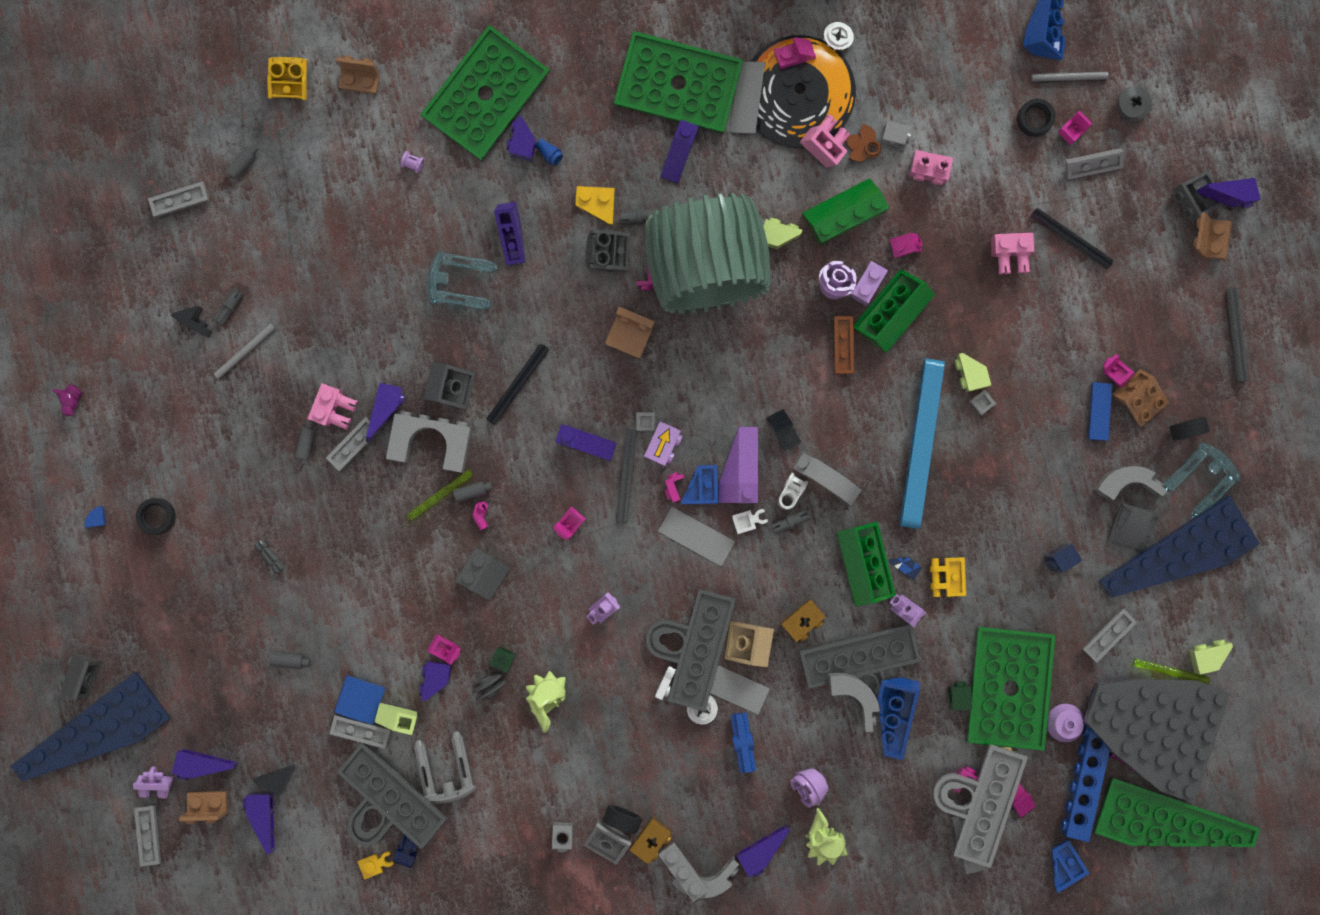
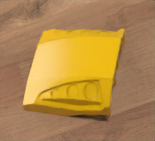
M298 57L268 58V98L307 100L308 59Z

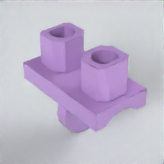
M608 592L588 609L590 613L586 617L593 625L597 621L601 624L617 611L620 606L617 604L616 598Z
M903 594L901 596L895 595L890 601L892 605L890 609L912 627H915L920 618L926 614L922 608Z
M152 766L149 772H143V775L138 776L136 783L133 784V789L138 790L139 797H149L151 790H157L158 798H167L170 794V787L174 782V776H164L163 772H158L157 767Z

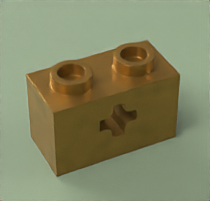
M808 599L780 624L795 642L799 640L803 642L809 637L810 634L808 632L811 629H818L824 624L823 619L825 615L811 599ZM802 617L805 619L808 618L807 626L799 625L801 624L800 619Z
M652 816L630 846L629 851L647 864L651 860L655 862L659 856L658 853L661 846H666L672 838L670 835L671 829ZM655 837L656 844L652 843L649 845L648 838L653 839Z

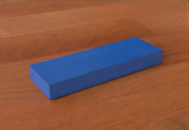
M1092 382L1088 440H1109L1111 383Z

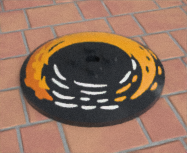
M792 35L772 41L754 56L751 62H765L756 129L764 137L785 147L805 148L800 141L810 128L821 125L827 115H831L834 117L833 120H837V123L829 132L833 137L840 128L844 127L854 108L856 85L850 65L838 50L834 51V48L827 46V42L816 37ZM795 37L811 41L816 59L784 69L779 68L774 49L791 45ZM802 85L805 88V92L798 94L795 92L794 87Z

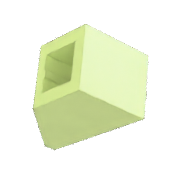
M775 218L766 219L763 226L768 247L778 249L799 238L802 233L799 226L791 223L784 225Z
M964 353L956 356L955 366L957 371L960 370L962 377L959 379L962 389H965L966 393L991 386L986 366Z
M1222 639L1213 641V645L1206 646V644L1194 646L1195 649L1189 650L1194 673L1201 675L1219 670L1233 648L1232 643L1225 642Z
M379 703L375 722L390 730L412 735L417 719V711Z

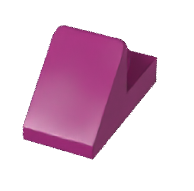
M795 37L791 45L774 49L780 69L816 59L811 41Z
M1019 783L1012 807L1021 818L1035 808L1036 805L1029 793Z

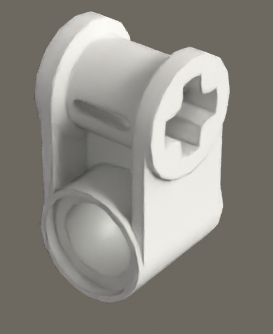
M791 473L778 497V506L783 510L793 508L804 492L808 481H803L794 476V473ZM783 496L791 498L792 503L790 506L783 505Z

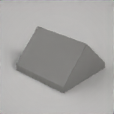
M598 819L583 846L617 865L630 847L632 838Z

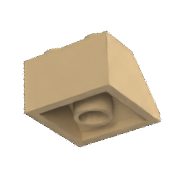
M731 621L724 659L752 666L768 667L774 629Z

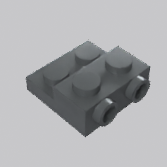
M1208 170L1173 189L1175 201L1182 205L1184 209L1183 215L1185 218L1190 219L1191 223L1201 218L1202 212L1208 214L1224 205L1197 194L1199 188L1215 183Z

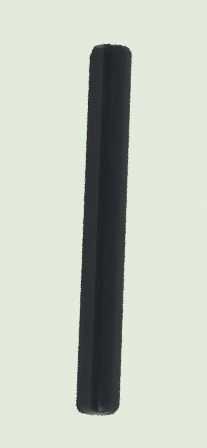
M1039 208L1032 212L1031 217L1106 269L1113 264L1114 260Z
M540 344L488 415L487 421L493 425L497 423L549 351L548 347L544 344Z

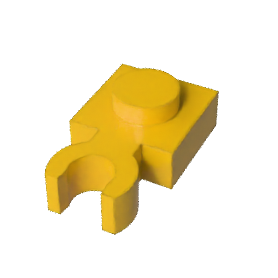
M391 851L384 852L380 858L375 853L357 861L364 880L382 873V866L391 867L395 863V861L387 862L385 860V857L390 855Z

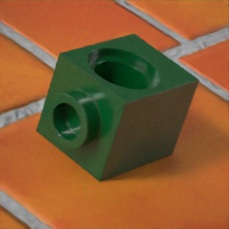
M499 646L489 666L508 673L516 653Z
M954 682V685H949V707L951 710H972L971 686L966 685V682Z

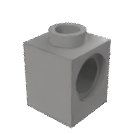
M887 121L881 144L903 149L905 143L909 144L911 133L908 132L910 126Z
M554 822L552 849H556L557 852H568V849H572L573 823ZM558 834H566L568 840L560 842L557 838Z

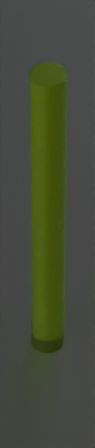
M470 470L464 472L409 512L407 516L410 520H413L473 476Z
M1138 658L1133 660L1134 666L1188 680H1197L1207 685L1210 683V677Z

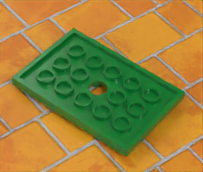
M488 25L420 115L482 161L549 74L550 69ZM482 87H490L492 89L493 95L489 100L479 98L478 92Z
M633 31L614 105L676 122L684 120L699 126V128L724 134L743 59ZM676 76H681L686 81L685 87L681 90H676L671 85V80Z
M977 626L971 689L972 710H969L967 743L992 744L995 746L1045 751L1056 635ZM1007 681H1014L1018 686L1017 693L1012 696L1006 695L1003 690L1004 684Z

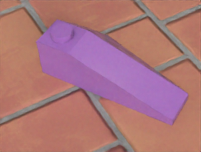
M738 427L719 481L718 503H758V427Z

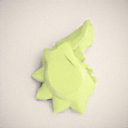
M551 671L547 673L545 678L534 675V685L526 686L529 693L526 700L530 704L531 712L536 716L544 733L548 731L551 724L547 714L555 706L559 707V703L564 701L566 693L564 688L566 678H556Z
M818 808L816 809L815 818L809 833L805 835L810 840L806 844L810 848L808 857L817 856V865H821L826 860L834 865L838 857L847 856L848 854L845 848V839L843 834L834 831V828H827L828 821Z

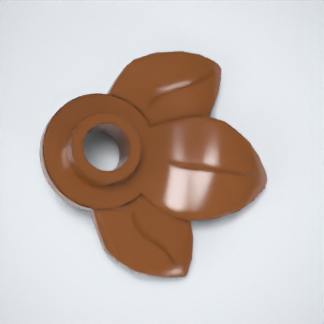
M862 124L860 135H850L846 139L847 146L853 150L849 156L853 161L862 162L867 158L873 159L881 153L882 147L876 140V132L868 125ZM870 146L874 147L875 152H870L868 148Z

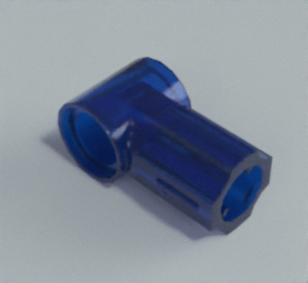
M403 834L401 844L396 850L393 863L412 869L417 855V845L405 834Z

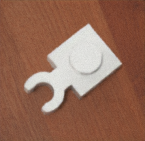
M760 509L755 515L751 514V510L733 515L732 518L737 534L756 529L755 523L764 524L768 522L767 519H759V514L765 512V510Z
M668 666L655 694L656 698L662 700L664 696L668 697L671 691L669 684L676 671L675 668Z

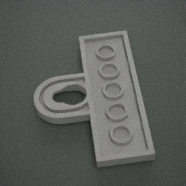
M989 744L977 780L950 773L941 776L936 781L933 787V798L937 806L946 813L964 818L953 856L991 868L1028 759L1027 756ZM966 788L971 792V799L966 805H957L948 797V791L950 789Z

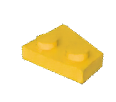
M577 186L576 207L613 226L615 188Z

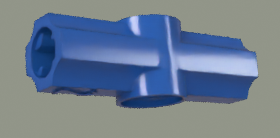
M747 712L731 714L734 734L732 738L735 753L737 752L740 773L756 771L753 753L754 744L752 733L749 729Z

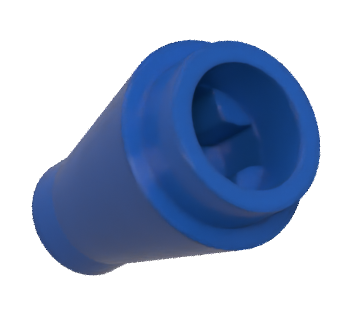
M543 138L536 143L535 147L540 151L548 164L555 166L562 160L563 154L561 149L548 143Z

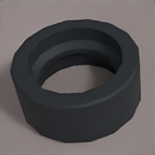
M1036 98L1029 100L1018 112V127L1024 134L1031 137L1044 135L1055 123L1056 115L1054 108L1044 99ZM1039 107L1047 114V122L1042 128L1035 129L1027 124L1025 115L1030 108Z
M1206 417L1169 426L1174 441L1210 432Z
M159 498L147 499L142 502L136 512V522L140 529L145 533L153 535L164 534L169 531L176 519L175 509L171 503ZM153 505L163 507L167 513L166 522L158 528L149 526L145 521V513Z
M608 805L603 821L619 830L635 834L638 832L642 818L625 808Z

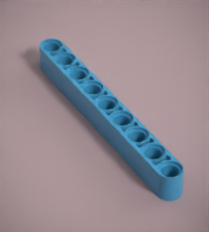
M925 358L923 362L900 516V526L920 529L945 365V362L941 360Z

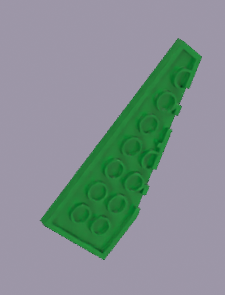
M1111 777L1093 832L1130 846L1255 847L1260 828Z

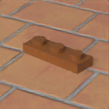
M834 316V374H854L853 316Z

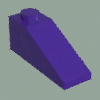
M680 120L660 176L661 178L678 184L696 139L699 126Z
M1255 178L1211 183L1197 190V194L1233 208H1251L1254 206L1253 203L1261 200Z
M517 202L498 204L494 214L506 265L525 263L521 219Z
M379 383L366 435V442H370L392 418L394 413L397 412L398 406L403 405L405 395L402 394L401 387Z
M563 424L560 426L555 441L557 444L609 461L612 460L617 444L616 442Z
M181 749L177 751L172 774L177 775L178 779L189 780V778L233 769L238 766L239 762Z
M273 792L249 793L243 800V809L246 810V816L266 854H271L275 851Z
M787 825L782 826L736 853L748 877L752 875L756 877L764 872L763 869L766 868L790 831Z

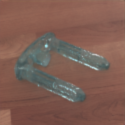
M443 250L438 251L434 256L428 274V296L432 304L441 302L483 310L490 308L491 302L485 298L437 290V284L448 283L449 273L440 272L442 264L485 272L495 271L497 265L488 260L447 254ZM455 259L471 262V264L459 263L451 260ZM447 296V297L465 299V301L462 302V301L450 300V299H445V297Z
M1206 443L1198 444L1199 448L1164 485L1167 492L1175 490L1207 456L1213 459L1212 463L1208 466L1211 472L1217 474L1222 468L1227 475L1193 509L1191 514L1193 518L1214 505L1235 482L1239 483L1241 479L1239 471L1231 460L1220 450ZM1197 457V460L1184 472V470H1185V469L1192 463V461ZM1225 484L1221 491L1212 499V496Z

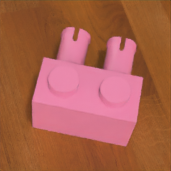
M827 115L821 125L810 128L800 141L825 168L836 166L847 152L842 145L850 136L849 132L846 133L847 130L845 128H840L834 137L829 133L837 123V120H833L834 117L831 115Z
M916 150L912 157L909 176L913 177V180L932 181L931 183L934 185L946 184L949 180L953 158Z
M1033 233L995 234L991 237L992 257H998L999 274L1011 273L1010 256L1017 257L1018 273H1030L1029 256L1034 252Z
M321 383L308 419L327 427L333 424L347 430L349 425L343 422L350 424L351 418L336 414V410L340 406L354 412L356 407L351 406V404L357 406L358 401L343 396L344 392Z

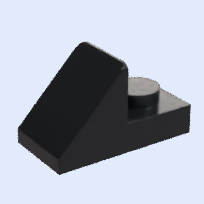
M200 306L171 314L172 318L206 337H209L212 332L207 328L208 324L198 319L203 310Z
M784 409L766 418L783 451L801 443L793 423Z

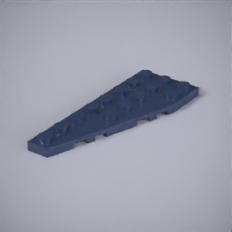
M1226 496L1100 579L1099 582L1108 596L1112 598L1226 566L1260 543L1231 496Z
M135 672L12 764L11 768L21 781H25L140 742L171 717L138 672Z

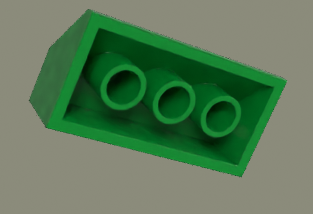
M869 178L802 212L820 247L886 213L890 207L880 189Z
M900 269L853 324V327L871 344L887 353L935 294L926 282Z
M878 522L837 531L855 607L873 604L894 597L896 593Z

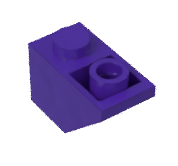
M518 116L517 121L512 123L511 132L514 133L512 139L508 140L507 150H509L510 157L532 162L536 149V139L522 116Z
M428 661L427 665H423L422 676L425 678L424 684H421L419 689V695L422 696L421 701L428 700L450 683L452 665L435 661Z

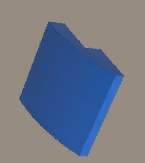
M346 675L334 713L373 725L385 687Z

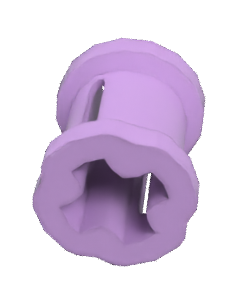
M405 151L400 167H407L415 170V173H420L425 158L410 155V152Z

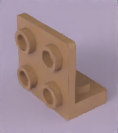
M343 55L342 58L336 57V62L341 68L338 86L340 90L377 95L380 71L371 59L361 58V60H355L347 55Z
M1201 213V218L1197 220L1199 232L1198 237L1194 239V248H1196V251L1202 258L1227 259L1232 226L1231 221L1211 220L1207 213Z
M619 306L616 319L605 344L639 359L653 330L655 321Z
M1141 369L1122 388L1119 387L1112 393L1117 401L1127 406L1140 427L1169 404L1155 377Z
M228 791L187 792V813L181 815L179 821H185V824H196L197 821L205 820V824L217 823V820H221L222 817L228 814Z

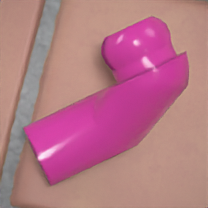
M483 501L475 505L472 513V518L480 531L488 527L484 519L488 505Z

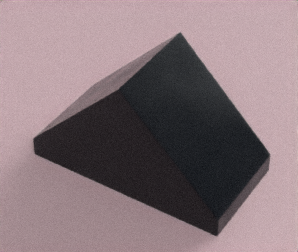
M291 765L253 779L254 784L280 795L284 792L295 766Z

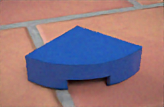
M104 506L97 507L88 514L85 528L106 525Z

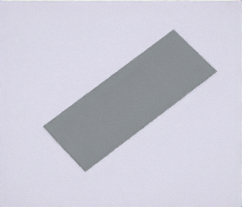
M765 62L742 63L735 89L729 132H756Z
M671 507L658 530L663 535L721 567L735 543L732 539L674 507Z
M718 665L711 694L758 715L770 688Z

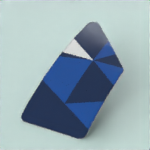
M909 557L888 560L889 563L912 580L915 579L922 569Z

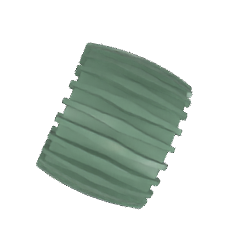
M717 193L716 198H708V195H703V199L694 201L692 197L688 198V203L680 204L677 201L674 202V207L669 208L666 205L662 207V212L656 210L653 212V215L648 216L645 231L647 262L654 290L664 311L675 313L677 310L679 314H684L685 310H689L691 314H694L696 309H703V312H708V308L716 306L718 310H721V305L730 304L731 307H734L737 301L742 300V303H747L749 297L755 300L758 298V294L762 296L769 291L771 271L768 242L759 212L751 197H745L744 194H739L736 197L734 193H729L728 197H723L722 193Z

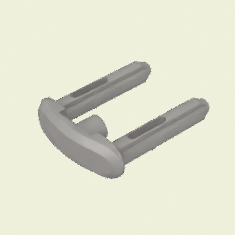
M458 731L453 732L451 739L462 786L458 790H454L453 781L441 784L443 793H435L426 747L421 740L415 742L414 751L424 797L432 804L447 803L461 799L474 792L477 787L473 785L463 736ZM461 757L463 758L464 767H465V771H466V776H467V777H464L463 768H462L461 759H460ZM423 766L425 767V770H426V774H427V779H428V784H429V786L426 785V780H425V775H424V771H423Z

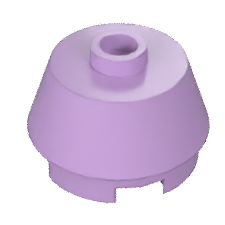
M842 261L830 262L821 269L819 274L820 290L830 299L836 300L852 293L856 286L855 271L843 265L844 262Z
M1057 705L1048 714L1047 729L1054 739L1060 742H1072L1078 739L1084 731V715L1074 705Z
M814 768L796 772L794 778L790 780L792 789L794 791L797 790L802 797L800 801L809 808L820 805L829 790L824 776Z

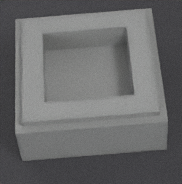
M985 389L969 401L980 416L996 405Z
M636 412V432H655V412Z

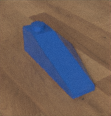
M1038 0L1023 40L1024 47L1032 55L1063 60L1065 36H1061V26L1064 25V19L1060 13V8L1063 7V0Z
M902 677L881 681L877 701L880 710L879 718L883 751L886 757L899 760L904 759L920 693L919 681Z

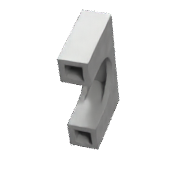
M400 411V414L394 413L386 459L408 463L411 443L415 435L425 429H435L446 440L447 448L443 469L464 473L472 428L468 427V423L457 421L456 424H451L448 419L438 418V421L430 420L431 416L421 414L417 418L412 417V413Z

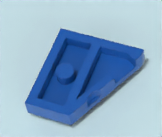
M698 465L681 504H718L717 465Z
M1068 839L1051 849L1054 887L1057 893L1090 874Z

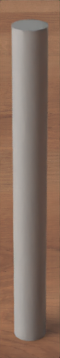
M1108 72L1031 75V82L1108 79Z
M270 323L219 368L214 373L215 377L220 379L276 329L273 324Z

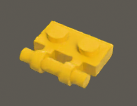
M965 557L944 558L945 566H939V558H931V566L929 567L930 572H932V583H930V589L933 591V597H940V589H946V597L966 596ZM939 572H945V583H940Z

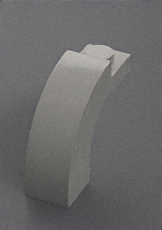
M805 453L801 455L793 468L850 506H852L861 492V489L846 477Z
M1138 466L1118 468L1107 473L1093 489L1109 501L1114 500L1120 490L1130 483L1142 486L1157 497H1163L1167 492L1163 488L1164 484L1157 479L1152 480L1155 472Z
M828 673L830 694L832 696L850 695L858 699L862 709L863 729L865 732H873V726H876V717L872 712H880L872 690L861 679L851 674Z
M732 856L717 874L711 877H700L709 889L700 898L720 895L732 886V881L728 877H733L739 870V861ZM673 877L671 879L672 884L681 892L687 894L676 878Z

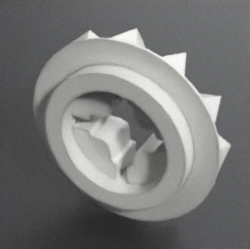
M841 22L829 24L823 33L827 46L834 48V51L837 49L843 51L849 48L854 39L850 27ZM838 32H840L839 41H837L835 37L838 34Z
M710 696L706 708L710 713L702 712L697 716L699 710L687 707V714L697 724H708L717 715V703Z

